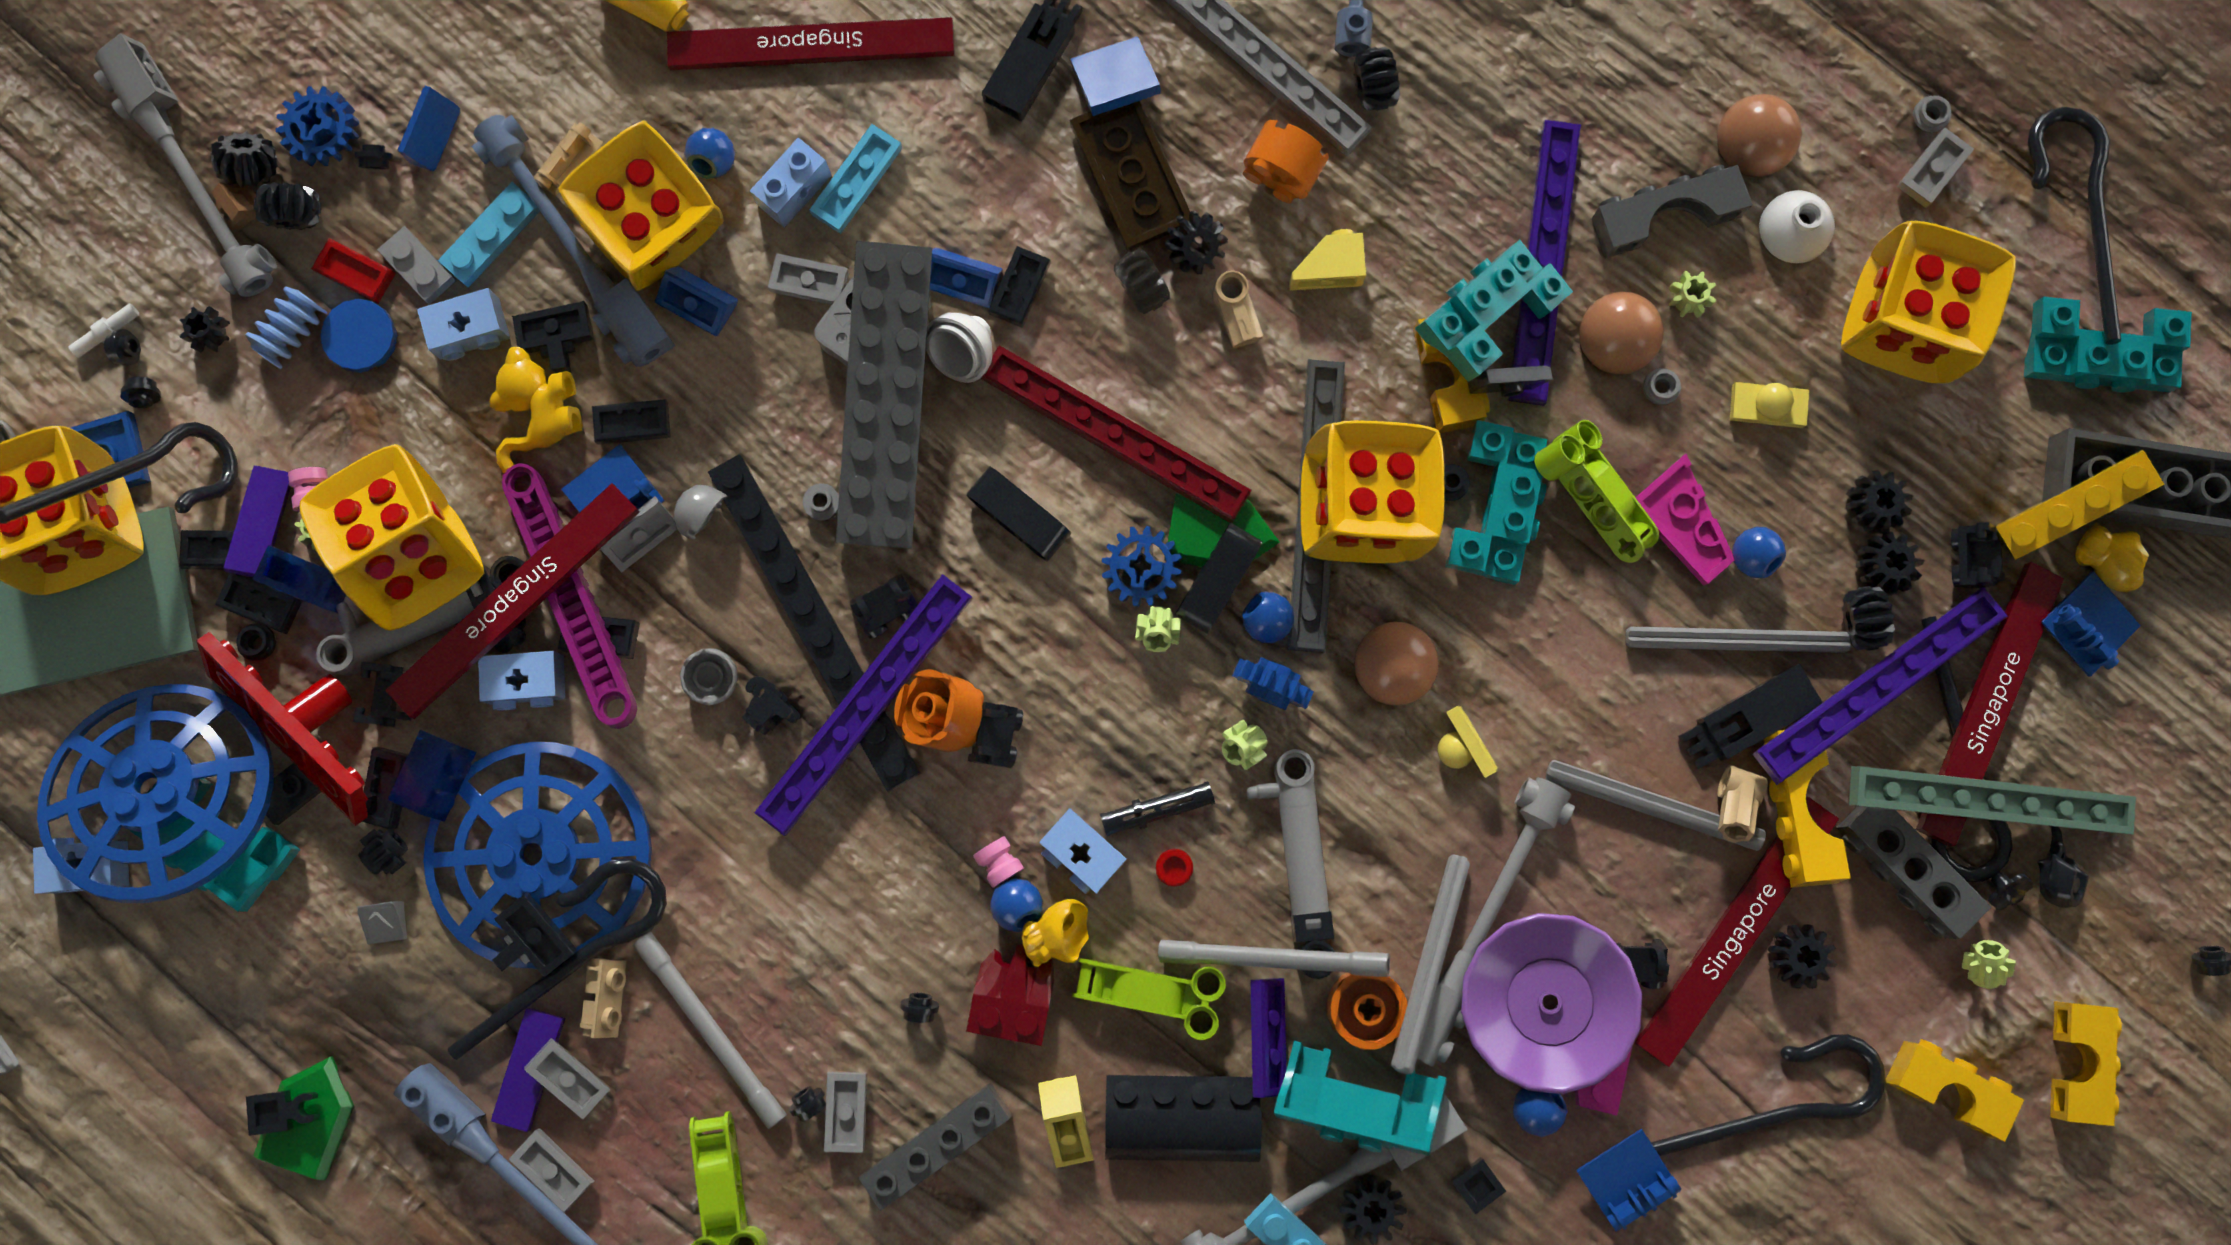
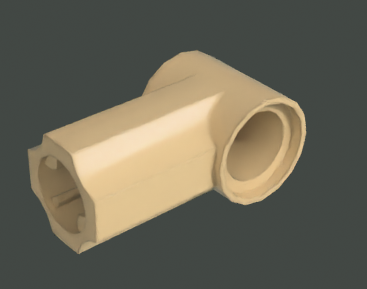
M1234 270L1224 272L1217 279L1213 290V301L1219 307L1232 348H1241L1263 339V333L1248 293V281L1243 274ZM1225 284H1232L1238 288L1240 295L1236 298H1228L1222 293L1221 287Z
M1732 765L1725 769L1717 791L1718 797L1723 798L1718 831L1722 833L1723 839L1737 843L1739 841H1750L1754 836L1758 807L1764 799L1768 786L1767 778Z

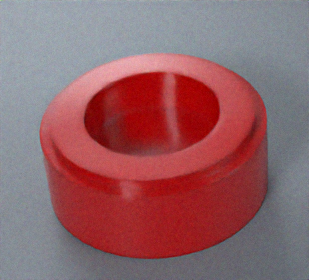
M1166 850L1157 859L1155 866L1156 874L1159 880L1167 886L1178 887L1184 885L1193 874L1192 859L1183 850Z

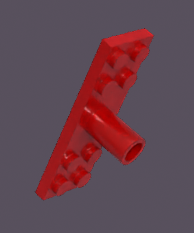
M210 632L197 639L196 642L206 675L227 697L249 713L261 727L263 733L355 826L368 817L366 808L368 798L363 791V786L365 785L363 778L353 767L346 769L338 761V753L327 741L320 743L311 734V732L352 704L351 696L340 681L333 675L327 674L289 702L282 705L262 685L263 679L256 669L251 665L244 667L237 660L238 654L228 641L224 639L219 642Z

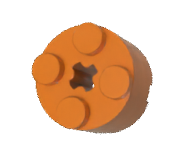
M1268 120L1263 125L1244 159L1246 168L1242 174L1252 183L1264 184L1273 189V195L1277 199L1291 204L1294 198L1304 199L1309 195L1328 161L1329 155L1326 153L1322 156L1320 150L1323 145L1304 130L1289 123L1285 129L1275 127L1278 120Z
M927 669L914 674L917 677L910 684H904L900 689L894 709L896 725L902 728L905 734L902 736L905 740L912 744L942 752H954L963 747L968 748L972 746L977 739V731L982 719L984 696L981 690L975 688L967 680L936 670Z
M1346 973L1340 976L1332 986L1327 998L1326 1011L1332 1029L1343 1040L1361 1049L1374 1050L1388 1045L1399 1036L1408 1001L1401 987L1390 976H1361ZM1367 998H1370V1004L1376 1006L1375 1013H1368L1367 1019H1364V1014L1358 1011L1359 1004H1365Z

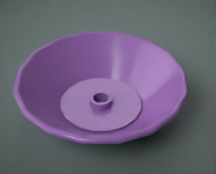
M1537 913L1505 923L1478 946L1463 976L1461 1014L1472 1046L1496 1074L1528 1091L1566 1094L1598 1084L1626 1060L1641 1028L1642 991L1630 959L1606 932L1575 916ZM1550 994L1554 995L1558 1000L1557 1006L1551 1010L1543 1006V998Z

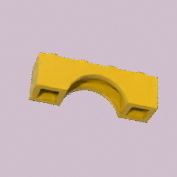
M2141 450L2078 485L1998 524L1996 528L2013 557L2017 560L2165 484L2144 450Z
M1784 730L1777 731L1772 735L1768 736L1767 738H1765L1764 745L1776 736H1778ZM1826 750L1783 782L1776 785L1771 779L1769 784L1770 797L1773 802H1776L1778 813L1776 832L1779 839L1783 841L1785 852L1783 870L1786 877L1790 879L1791 888L1837 884L1851 878L1844 840L1833 837L1820 829L1811 818L1806 804V791L1811 778L1820 769L1829 765Z

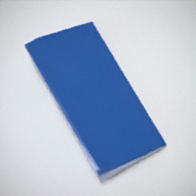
M425 85L398 147V152L410 164L429 171H435L460 113L459 106Z
M940 248L932 249L929 290L990 308L1003 269Z
M676 266L665 271L654 303L714 336H718L734 311L738 299L685 269Z

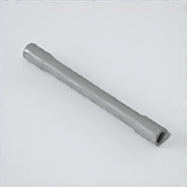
M649 932L639 938L632 945L649 969L658 976L744 1092L749 1104L768 1129L773 1127L787 1115L786 1112L744 1061L675 968L670 956L653 933Z
M1161 940L1158 949L1160 963L1189 965L1204 963L1345 972L1353 975L1389 977L1390 973L1389 953L1357 951L1352 953L1210 945L1176 940Z

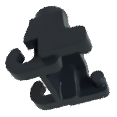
M1980 522L1971 526H1958V528L1952 529L1951 545L1954 551H1959V565H1953L1952 567L1954 587L1986 588V586H1998V582L2005 581V573L2002 568V544H2004V540L2000 533L1996 532V526L1990 522Z
M902 573L891 578L887 583L864 595L861 594L849 601L858 622L869 639L875 638L887 631L888 626L886 623L897 617H900L901 621H906L918 606Z
M361 662L360 677L370 678L371 671L376 672V680L370 716L364 715L365 708L355 707L352 722L382 727H395L396 719L411 721L412 718L405 712L396 711L397 703L385 691L403 674L404 668L387 664Z
M759 676L748 680L745 690L748 693H752L753 698L742 718L758 733L760 731L763 735H766L770 730L773 731L784 719L794 724L801 718V714L788 703V697L773 683Z
M983 702L982 719L977 733L976 744L972 747V754H969L968 761L1012 768L1017 756L1016 747L1011 746L1013 732L1019 731L1022 726L1023 710L1003 704Z
M1653 939L1652 943H1645V946H1622L1621 943H1616L1630 959L1637 980L1643 987L1649 989L1664 987V982H1667L1669 964L1667 963L1668 949L1661 939Z

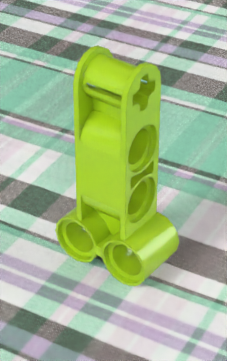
M1581 420L1554 438L1551 444L1537 452L1534 459L1535 466L1545 479L1550 481L1559 479L1620 560L1628 563L1637 562L1643 556L1644 549L1653 547L1658 542L1659 530L1599 450L1603 441L1599 429L1589 420ZM1647 529L1650 530L1644 538H1640ZM1631 541L1632 543L1624 551H1622L1621 548L1627 542Z
M1079 958L1078 962L1082 964L1077 990L1072 992V997L1184 1019V1027L1187 1033L1197 1040H1207L1216 1033L1219 1026L1216 1012L1209 1006V1002L1219 999L1226 988L1225 978L1217 968L1213 966L1200 967L1193 973L1191 979ZM1094 967L1096 969L1092 991L1091 993H1089L1088 990L1092 975V969ZM1204 973H1213L1218 977V989L1212 994H1204L1197 987L1198 978ZM1205 1011L1212 1017L1211 1027L1207 1031L1197 1032L1191 1027L1190 1019L1195 1012Z
M726 1111L724 1116L698 1120L697 1117H691L689 1132L702 1236L691 1245H702L703 1243L710 1245H738L741 1237L752 1239L755 1245H767L766 1234L760 1228L748 1226L736 1130L731 1111ZM723 1129V1131L708 1134L702 1133L706 1131Z

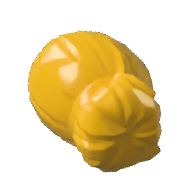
M2095 523L2083 534L2076 547L2075 556L2079 565L2091 566L2107 587L2127 593L2143 585V572L2149 554L2141 544L2140 535L2137 532L2124 531L2111 534L2107 528L2099 523Z
M1076 899L1062 900L1049 907L1038 922L1028 921L1024 924L1021 936L1027 957L1032 960L1035 967H1039L1052 957L1066 963H1074L1078 960L1080 950L1089 940L1087 930L1088 908L1082 902Z

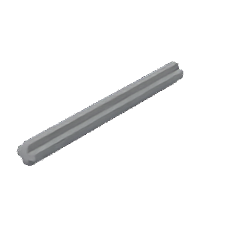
M1631 626L1626 629L1625 634L1626 646L1629 648L1844 653L1851 648L1849 634L1847 632Z
M1552 760L1547 767L1545 778L1552 783L1723 839L1722 833L1718 831L1720 819L1718 814L1557 760ZM1755 827V834L1750 841H1739L1735 844L1758 851L1765 843L1766 832Z
M1450 855L1447 860L1391 1062L1394 1070L1400 1073L1411 1074L1415 1068L1470 866L1467 858L1463 856Z

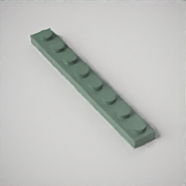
M1851 766L1849 805L2134 835L2135 796Z

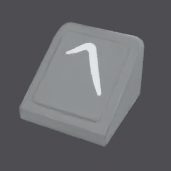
M392 901L357 907L367 944L407 939L404 901Z

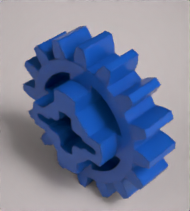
M311 86L307 87L306 96H302L297 91L294 92L293 95L296 101L293 104L284 101L282 104L287 109L286 114H277L276 116L284 124L276 128V133L283 138L280 144L288 152L290 151L289 154L296 160L301 161L303 159L309 166H314L317 159L322 165L328 166L329 157L332 156L340 162L342 160L340 154L342 149L350 152L353 150L348 143L349 139L359 138V135L352 129V127L360 124L359 120L353 115L355 109L337 91L332 93L324 86L320 89L319 94ZM333 109H335L338 114L339 122L335 121L336 115L332 112ZM297 131L301 132L299 138L303 141L302 144L298 140Z
M1150 526L1145 527L1143 534H1139L1135 527H1130V537L1126 538L1121 533H1118L1117 539L1120 543L1117 547L1112 544L1106 546L1112 552L1111 558H1102L1101 562L1110 566V570L1104 572L1102 577L1104 579H1113L1114 582L1108 587V590L1113 593L1120 589L1122 591L1119 596L1120 601L1125 602L1131 596L1133 597V606L1139 607L1142 599H1146L1148 605L1152 607L1155 603V596L1158 595L1165 601L1168 599L1165 592L1167 587L1175 590L1178 588L1172 579L1173 576L1183 575V571L1175 568L1174 564L1180 562L1182 556L1180 554H1171L1176 544L1174 541L1164 544L1163 541L1166 535L1164 532L1160 531L1153 537ZM1137 543V548L1128 556H1121L1128 547ZM1153 544L1162 550L1166 563L1155 559L1153 556ZM1145 555V560L1151 565V569L1144 570L1143 575L1139 578V572L1133 566L1134 563H1141L1142 557ZM1118 570L1129 574L1131 577V589L1122 582ZM1156 577L1163 578L1159 585L1146 591L1148 583Z
M1260 657L1258 664L1240 658L1232 675L1237 680L1248 685L1245 690L1246 693L1282 710H1286L1290 703L1306 709L1314 694V691L1310 690V688L1299 683L1301 675L1293 672L1292 669L1269 661L1263 657Z

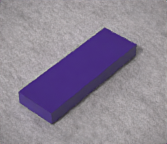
M253 466L224 564L226 572L265 579L291 489L288 472Z
M1284 978L1251 979L1253 1097H1275L1279 1094L1287 1070Z
M526 1008L491 1122L525 1132L531 1131L544 1086L528 1074L524 1067L551 1038L557 1043L559 1042L566 1018Z

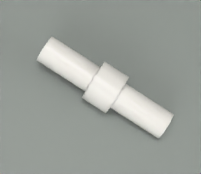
M129 303L108 319L102 317L90 326L91 331L68 347L76 357L80 358L99 343H104L105 338L111 335L113 331L121 329L140 314Z

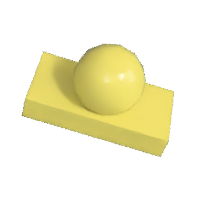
M1735 382L1732 385L1730 421L1804 428L1807 426L1809 390L1789 388L1781 383L1761 385Z
M1458 705L1447 711L1446 713L1457 732L1447 733L1438 743L1437 753L1442 763L1450 768L1459 769L1467 766L1474 759L1485 778L1497 772L1498 767L1462 706Z

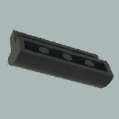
M1106 1075L1105 1160L1260 1162L1262 1111L1260 1098L1253 1097L1252 1077Z

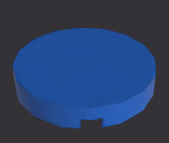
M354 299L344 301L330 311L323 321L320 336L322 348L331 361L347 371L362 373L387 362L395 350L398 338L397 330L394 327L393 319L386 310L372 301Z

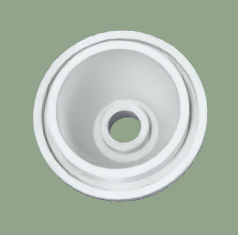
M1801 190L1789 191L1774 198L1764 209L1759 223L1760 236L1765 247L1775 257L1789 263H1805L1817 258L1829 246L1835 230L1834 216L1827 203L1819 196ZM1799 215H1807L1810 219V224L1802 222Z
M963 313L942 314L927 326L926 351L932 363L944 375L964 383L977 381L986 373L992 362L991 329L987 322L978 316H969Z

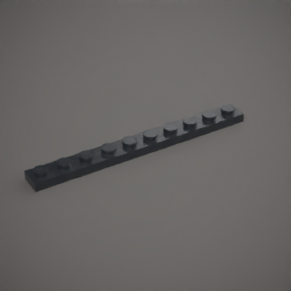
M738 454L708 471V474L717 490L727 495V498L723 499L839 705L862 677L864 671L745 460ZM885 710L861 740L860 745L886 791L890 792L918 776L921 772Z

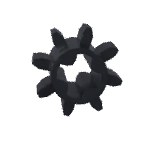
M210 306L205 309L204 313L192 307L191 313L185 319H180L184 332L179 336L186 342H191V348L199 353L203 352L205 346L218 352V346L230 339L226 335L225 329L230 322L223 317H218L219 312Z
M373 829L360 839L364 848L358 853V857L363 865L373 874L378 875L383 871L386 875L388 873L393 875L407 863L401 856L408 850V847L394 830L388 829L383 833L381 829L378 831Z

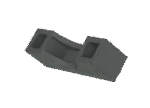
M1717 165L1707 169L1702 173V176L1690 179L1689 175H1684L1668 183L1669 186L1656 189L1655 186H1648L1636 191L1633 197L1622 200L1621 196H1615L1601 202L1591 220L1604 257L1609 258L1640 248L1649 237V226L1652 217L1664 211L1682 210L1689 212L1699 218L1707 227L1741 218L1751 208L1752 202L1739 166L1735 165L1725 168L1724 165Z

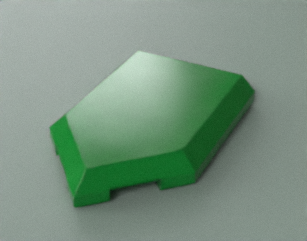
M1176 492L1168 542L1174 541L1176 544L1171 554H1180L1182 556V560L1178 563L1203 567L1230 523ZM1247 500L1233 524L1263 541L1253 559L1254 561L1278 545L1280 541L1252 503Z
M333 1056L281 1081L277 1091L291 1090V1101L303 1093H318V1098L304 1103V1111L310 1115L320 1113V1118L309 1123H299L293 1119L294 1129L261 1134L253 1154L256 1159L313 1179L327 1180L354 1108L348 1091H345L337 1073L339 1069Z

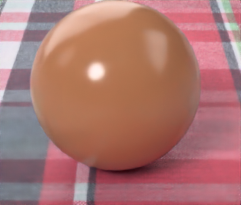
M1755 94L1737 101L1724 114L1717 132L1718 149L1724 161L1730 167L1738 165L1741 174L1750 177L1769 176L1782 170L1796 155L1802 139L1801 122L1796 111L1785 100L1770 94Z
M1615 292L1599 298L1584 314L1579 330L1580 345L1587 359L1598 369L1618 375L1633 373L1647 366L1659 352L1664 336L1663 322L1656 307L1646 298L1631 292Z
M1388 622L1375 627L1364 636L1356 650L1354 667L1359 684L1370 697L1387 705L1399 706L1419 700L1432 688L1439 670V658L1434 643L1420 628L1404 622Z

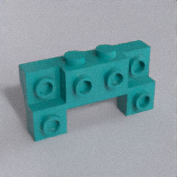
M1521 240L1511 245L1494 261L1490 262L1486 258L1470 271L1474 278L1468 283L1463 278L1446 292L1450 298L1415 328L1427 344L1439 350L1454 364L1467 382L1479 376L1503 355L1485 330L1522 298L1538 319L1550 313L1573 292L1553 265L1549 263L1542 268Z
M2043 296L2033 303L2032 330L2024 361V377L2073 382L2075 387L2083 389L2096 388L2102 385L2111 386V390L2114 392H2132L2140 389L2170 393L2181 388L2183 351L2190 348L2192 312L2154 308L2144 314L2143 335L2121 333V342L2108 345L2105 344L2104 331L2079 329L2080 300Z
M1477 420L1473 426L1472 432L1474 436L1467 461L1495 466L1492 472L1481 531L1475 532L1455 527L1451 534L1452 544L1445 567L1477 574L1498 582L1516 585L1520 580L1526 546L1530 540L1535 541L1539 529L1540 520L1534 517L1537 505L1543 504L1547 484L1541 483L1543 476L1538 472L1534 459L1536 453L1546 447L1548 439L1513 432L1514 428Z
M199 779L198 790L193 800V803L196 805L213 785L207 779ZM157 782L155 783V785H154L147 793H149V792H151V791L153 790V788L156 786ZM182 815L172 824L159 829L161 845L179 837L194 822ZM262 827L249 846L231 866L213 880L198 887V889L211 891L237 912H248L270 881L280 878L301 849L273 828ZM129 830L143 841L142 832ZM206 831L187 848L164 858L165 865L173 869L179 867L185 873H188L215 855L226 842Z
M1293 1042L1286 1074L1274 1110L1276 1118L1312 1126L1315 1130L1320 1131V1137L1330 1141L1343 1142V1137L1359 1141L1358 1146L1360 1148L1373 1152H1381L1382 1147L1388 1149L1395 1147L1430 1156L1437 1120L1440 1117L1447 1085L1446 1077L1438 1076V1079L1416 1074L1414 1070L1411 1074H1406L1400 1097V1095L1328 1078L1333 1058L1332 1050L1324 1048L1323 1051L1304 1047L1302 1042Z

